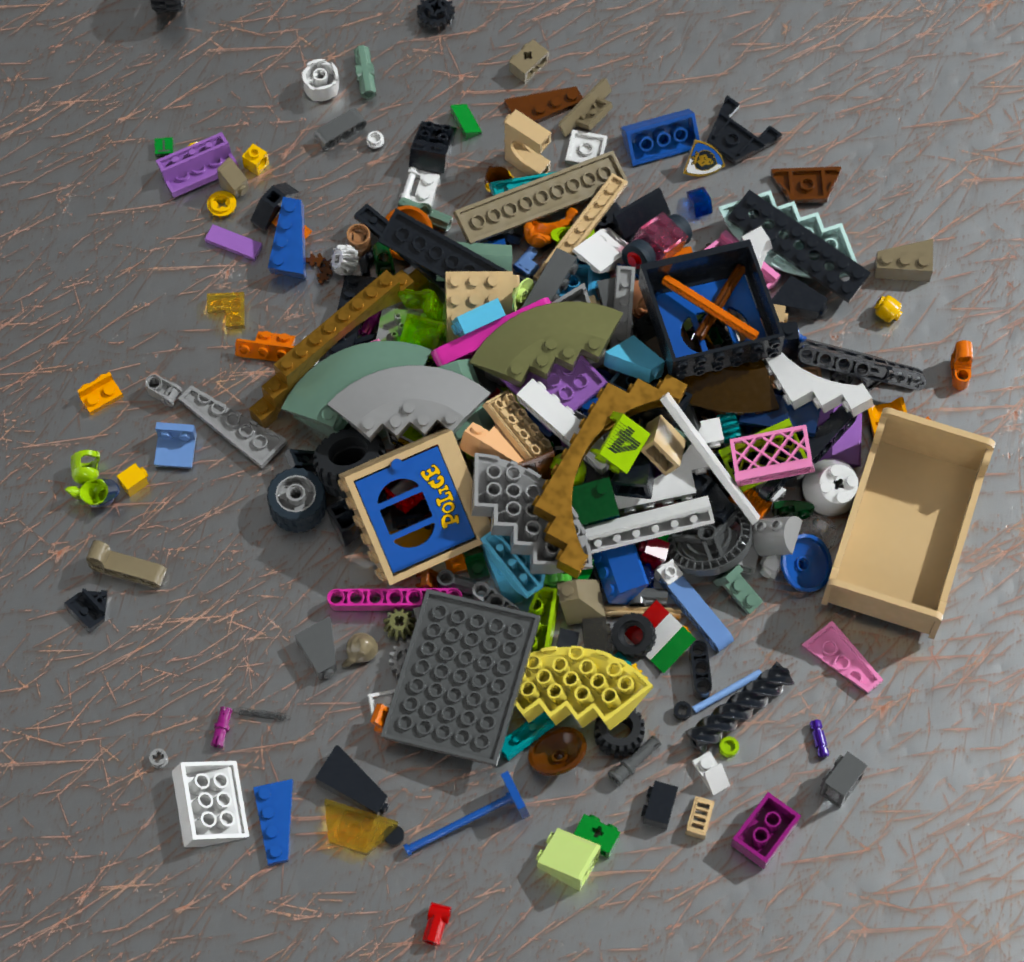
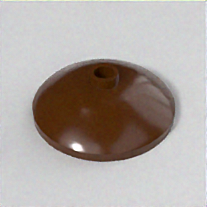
M553 728L532 743L528 752V760L531 767L539 774L546 776L561 775L569 772L582 761L587 750V743L583 734L575 728Z

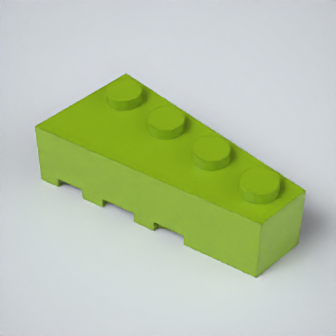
M543 587L535 593L529 606L528 613L540 615L541 617L531 653L539 651L541 648L552 647L559 606L558 588Z

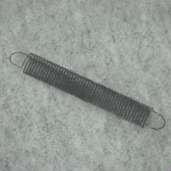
M239 710V715L278 719H285L288 716L286 713L274 711Z

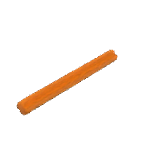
M669 275L664 276L661 283L665 287L748 339L754 340L758 338L759 332L673 277Z

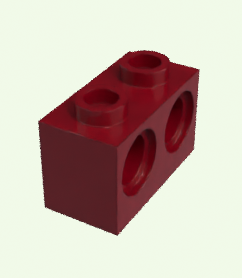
M653 538L641 541L636 545L644 570L651 572L666 561L669 542Z

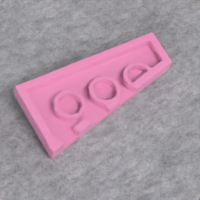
M833 621L829 622L802 644L803 648L867 694L883 682L880 675Z

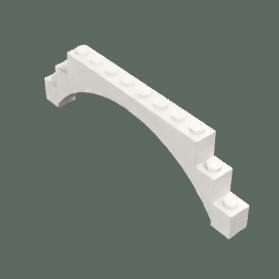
M760 226L742 236V240L750 239L760 268H762L768 251L773 248L768 235ZM729 309L730 314L747 324L740 313ZM782 352L781 355L775 358L768 357L762 359L766 364L765 367L768 375H773L775 378L773 381L778 390L782 389L784 392L783 398L786 404H791L794 410L810 401H813L817 409L821 408L823 413L842 404L846 412H851L853 417L874 406L873 399L863 383L860 385H850L821 378L799 367Z
M719 417L700 421L698 433L710 449L720 447L721 443H724V436ZM691 443L682 456L680 467L666 476L661 474L654 479L651 499L616 496L614 494L618 511H624L625 514L636 512V508L643 507L644 510L654 508L655 504L662 503L665 506L673 504L674 500L678 499L682 501L692 500L693 496H696L692 473L696 475L705 474L710 467Z

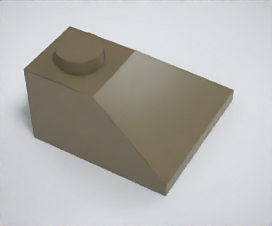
M576 579L557 583L560 604L568 626L606 618L600 580Z

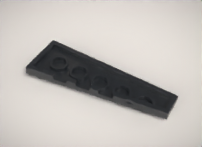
M345 275L337 311L373 282L376 277ZM364 321L327 351L326 358L342 349L354 346Z

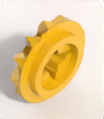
M217 191L208 198L207 207L213 216L216 215L219 218L222 216L228 217L230 213H234V209L237 207L236 199L228 191ZM225 202V206H226V207L221 206V207L219 208V204H218V203H221V204H222V203Z

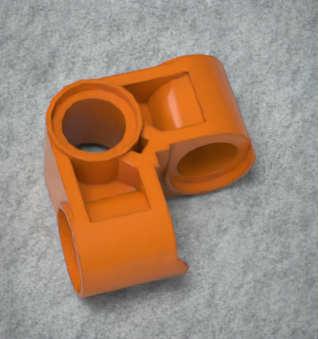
M958 341L951 355L952 386L957 390H965L971 379L973 348L970 341Z

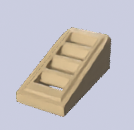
M695 796L685 835L705 840L715 801ZM697 804L709 805V809L699 807ZM695 811L705 812L707 816L695 813ZM696 817L705 820V823L693 820V818ZM692 824H695L698 826H702L704 828L702 830L691 826Z

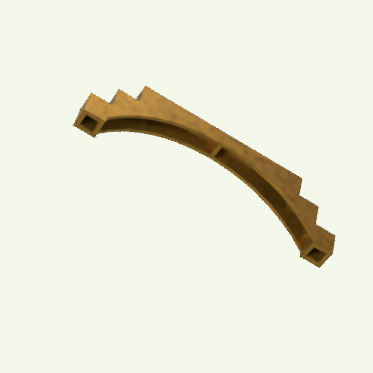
M402 269L394 276L387 270L274 363L275 375L261 386L263 397L249 408L251 418L258 425L266 429L278 419L277 416L296 383L333 345L357 325L377 312L399 302L408 300L417 302L429 291V280L417 269L413 270L409 275Z
M667 374L664 380H659L656 387L640 379H637L635 384L631 383L627 391L609 382L605 389L601 387L596 397L598 398L596 404L592 403L587 413H589L587 419L583 418L578 427L580 431L578 434H573L569 442L571 446L569 449H564L560 457L562 459L559 465L555 464L551 472L552 478L545 481L542 487L543 493L541 496L537 495L532 504L535 506L533 514L549 522L544 530L546 533L545 541L560 548L556 556V560H558L556 568L577 579L587 563L589 555L583 552L574 526L572 491L576 473L584 457L592 446L615 425L616 422L609 418L612 412L623 413L627 417H631L647 410L665 407L660 399L667 392L679 404L685 394L687 384Z

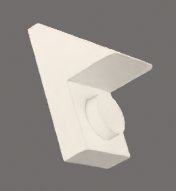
M710 751L692 761L712 796L730 787L722 764H717Z

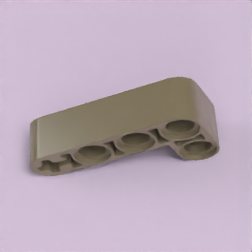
M93 540L86 557L89 567L94 571L153 588L161 587L167 571L160 564L111 551L108 544L99 540Z

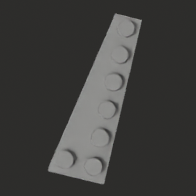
M192 385L178 398L180 403L261 469L287 444V439L268 428L265 429L252 419L249 420L238 411H233L224 403L215 400Z

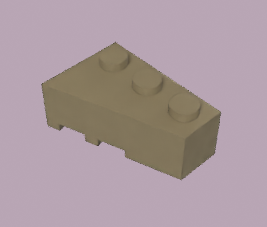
M933 239L877 251L874 263V278L930 282L933 272Z

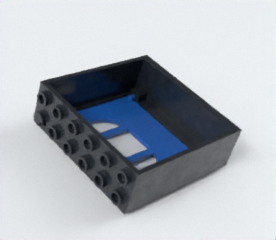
M750 239L640 264L638 284L670 376L683 380L688 376H700L705 372L720 371L730 366L738 367L743 363H755L764 358H775L781 355L785 335ZM737 264L745 266L743 276L723 309L727 312L728 309H732L740 313L747 324L759 332L758 338L754 340L746 338L744 342L739 343L735 330L726 325L733 345L708 350L705 340H698L702 352L690 349L682 339V325L687 318H690L696 332L699 327L696 315L707 312L662 285L661 282L664 276L669 275L713 303Z

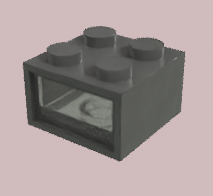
M848 751L844 756L840 755L837 758L832 772L829 770L825 774L820 785L822 787L820 794L839 808L861 781L868 766Z

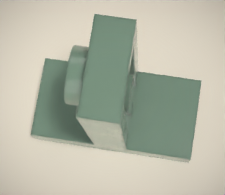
M738 564L732 569L719 574L712 582L717 587L722 585L748 615L763 600L741 576L740 573L743 569Z

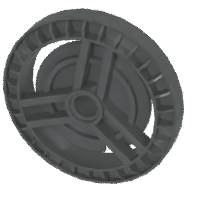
M732 503L735 511L725 524L715 520L713 524L668 535L667 540L670 543L668 556L670 560L673 559L682 572L699 577L718 575L732 569L745 558L752 546L753 528L750 521L736 504ZM735 521L741 526L739 539L738 531L731 529ZM678 542H681V548L688 558L677 550Z

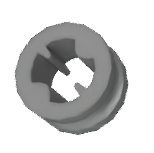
M155 749L149 755V761L155 768L160 769L168 764V756L163 749ZM161 754L163 759H160L159 763H157L154 758Z

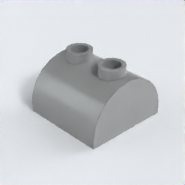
M797 516L759 519L753 528V545L756 552L761 557L793 554L802 520Z

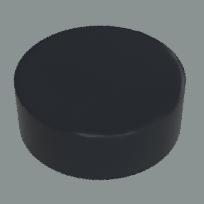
M397 825L387 827L384 832L385 842L392 847L401 845L404 841L403 829Z

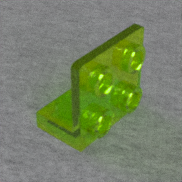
M405 289L404 291H398V296L407 309H423V312L426 313L433 326H441L443 304L434 291L430 289H423L422 291Z

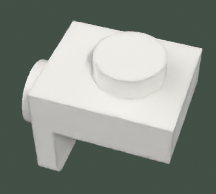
M673 559L659 565L654 574L658 582L662 578L668 586L683 576V572Z

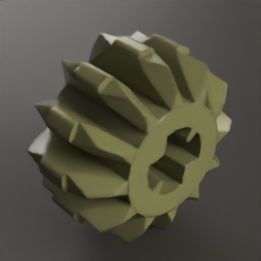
M394 608V614L388 612V618L383 619L385 624L383 629L385 632H388L387 636L389 638L394 636V640L398 641L399 637H402V640L405 641L406 635L412 637L416 618L411 617V611L405 613V608H402L400 612Z

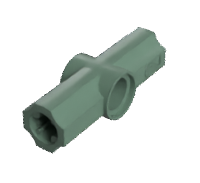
M360 45L354 49L357 81H359L361 98L372 99L376 96L374 66L371 63L369 47Z
M405 197L400 199L397 207L415 206L428 214L434 228L444 232L449 231L453 221L452 216L432 209L428 203L420 204Z

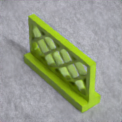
M788 418L755 434L793 426ZM795 432L794 435H793L794 440L797 441L798 443H800V441H799V439H798V437H797V434H796V432ZM778 435L772 442L780 447L784 437ZM757 439L753 446L758 449L763 448L767 442L763 439ZM743 442L735 444V449L742 454L748 445ZM792 443V446L785 445L784 448L790 449L789 453L791 454L795 449V444ZM729 445L718 451L729 475L735 481L734 469L730 468L728 463L733 461L731 446ZM750 448V450L747 452V454L745 455V457H747L750 452H752V451L757 452V451H755L754 449ZM800 448L797 452L801 453L803 459L807 458L804 450ZM764 452L765 454H767V455L770 456V457H773V455H774V454H771V453H768V452ZM777 456L776 459L785 462L789 456L787 458ZM760 457L759 460L756 462V464L759 465L760 467H763V466H765V465L759 464V462H760V460H761V457ZM742 459V460H741L742 462H741L740 467H739V471H742L743 466H744L745 463H748V464H750V463L747 462L746 460ZM764 482L744 485L739 488L744 492Z

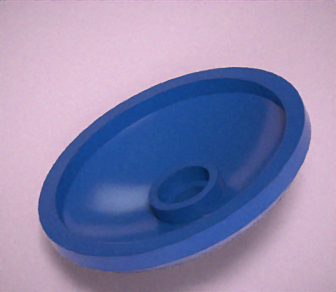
M798 535L793 554L781 555L783 575L787 582L796 590L813 592L821 589L828 582L832 570V558L829 549L821 539L814 535Z

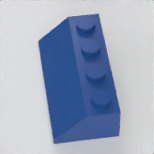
M690 109L620 127L623 143L632 166L690 151L694 139L700 140L695 113Z
M635 543L592 554L608 603L627 605L649 585Z

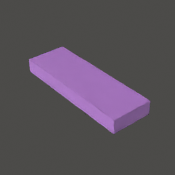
M212 224L205 237V242L253 261L256 260L263 247L260 242Z

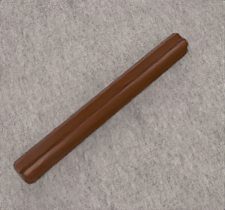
M741 264L735 266L714 300V304L723 309L743 276L745 266ZM707 313L697 328L694 337L700 341L704 340L716 318Z

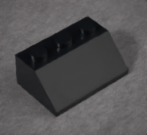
M657 188L613 213L612 230L628 244L636 239L651 235L654 230L658 229L660 222L670 216V210L661 189Z

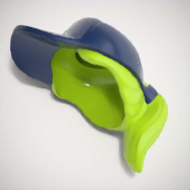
M93 479L85 482L80 488L69 486L65 488V491L73 498L83 500L91 507H106L117 497L120 488L114 480Z

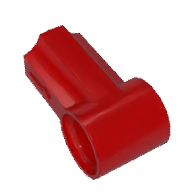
M431 902L427 915L428 922L422 939L423 942L433 946H440L445 925L448 924L452 907Z

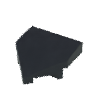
M82 588V592L77 593L64 602V607L89 633L105 621L107 590L95 592Z

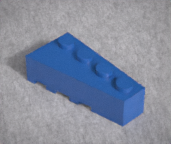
M283 197L268 269L271 273L307 279L304 205L299 199Z

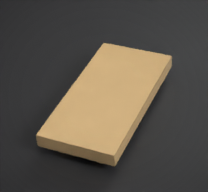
M508 390L482 405L524 460L553 450L551 442L545 438L539 427L527 415L526 410L519 405L514 395Z

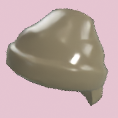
M367 633L354 634L347 642L346 653L348 658L341 666L350 667L354 663L371 661L378 653L376 640Z

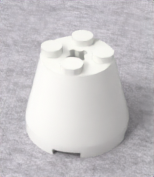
M829 458L818 461L814 464L815 472L805 474L802 481L803 495L806 502L813 504L815 507L814 511L824 516H838L846 513L852 508L860 483L857 473L848 463L839 459Z

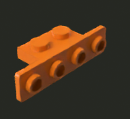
M258 331L255 341L236 339L235 355L277 362L295 347V336L285 333L277 334L269 331Z

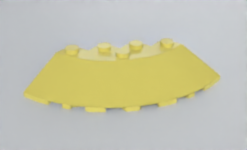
M582 646L545 647L530 653L515 706L528 723L545 711L555 725L573 714L582 728H584L599 716L609 730H612L630 715L654 686L637 669L605 651L587 649Z

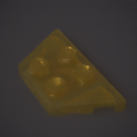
M329 799L324 801L329 844L369 855L399 825L398 821Z

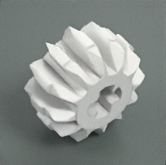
M338 245L333 250V255H331V269L338 275H352L353 272H356V266L359 265L357 263L359 259L357 256L358 251L351 245Z

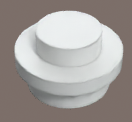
M372 131L366 137V143L370 148H380L384 144V136L378 131Z

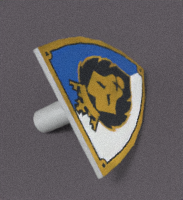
M694 139L682 173L690 176H706L725 167L720 153L712 145Z

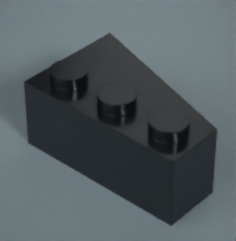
M383 490L379 494L378 504L387 500ZM345 499L326 508L331 524L344 546L347 547L360 536L362 530L359 526H356L353 520L354 511L348 508ZM389 506L380 510L382 517L390 511Z

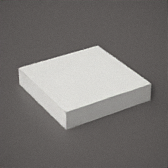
M572 130L565 164L576 165L604 154L608 136Z

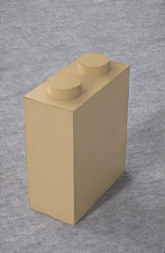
M659 415L646 424L645 430L650 433V436L641 452L666 476L680 467L686 439L662 415Z

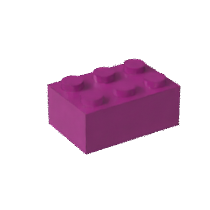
M767 792L733 837L731 846L762 869H765L797 826L801 815Z

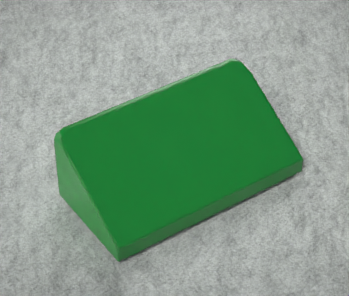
M467 104L450 106V112L466 140L482 133Z

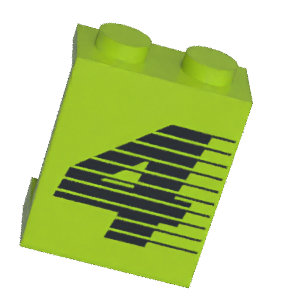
M613 411L609 418L616 422L600 450L591 448L590 452L596 455L594 458L600 463H607L609 465L608 469L612 472L627 474L649 438L650 433L625 414Z

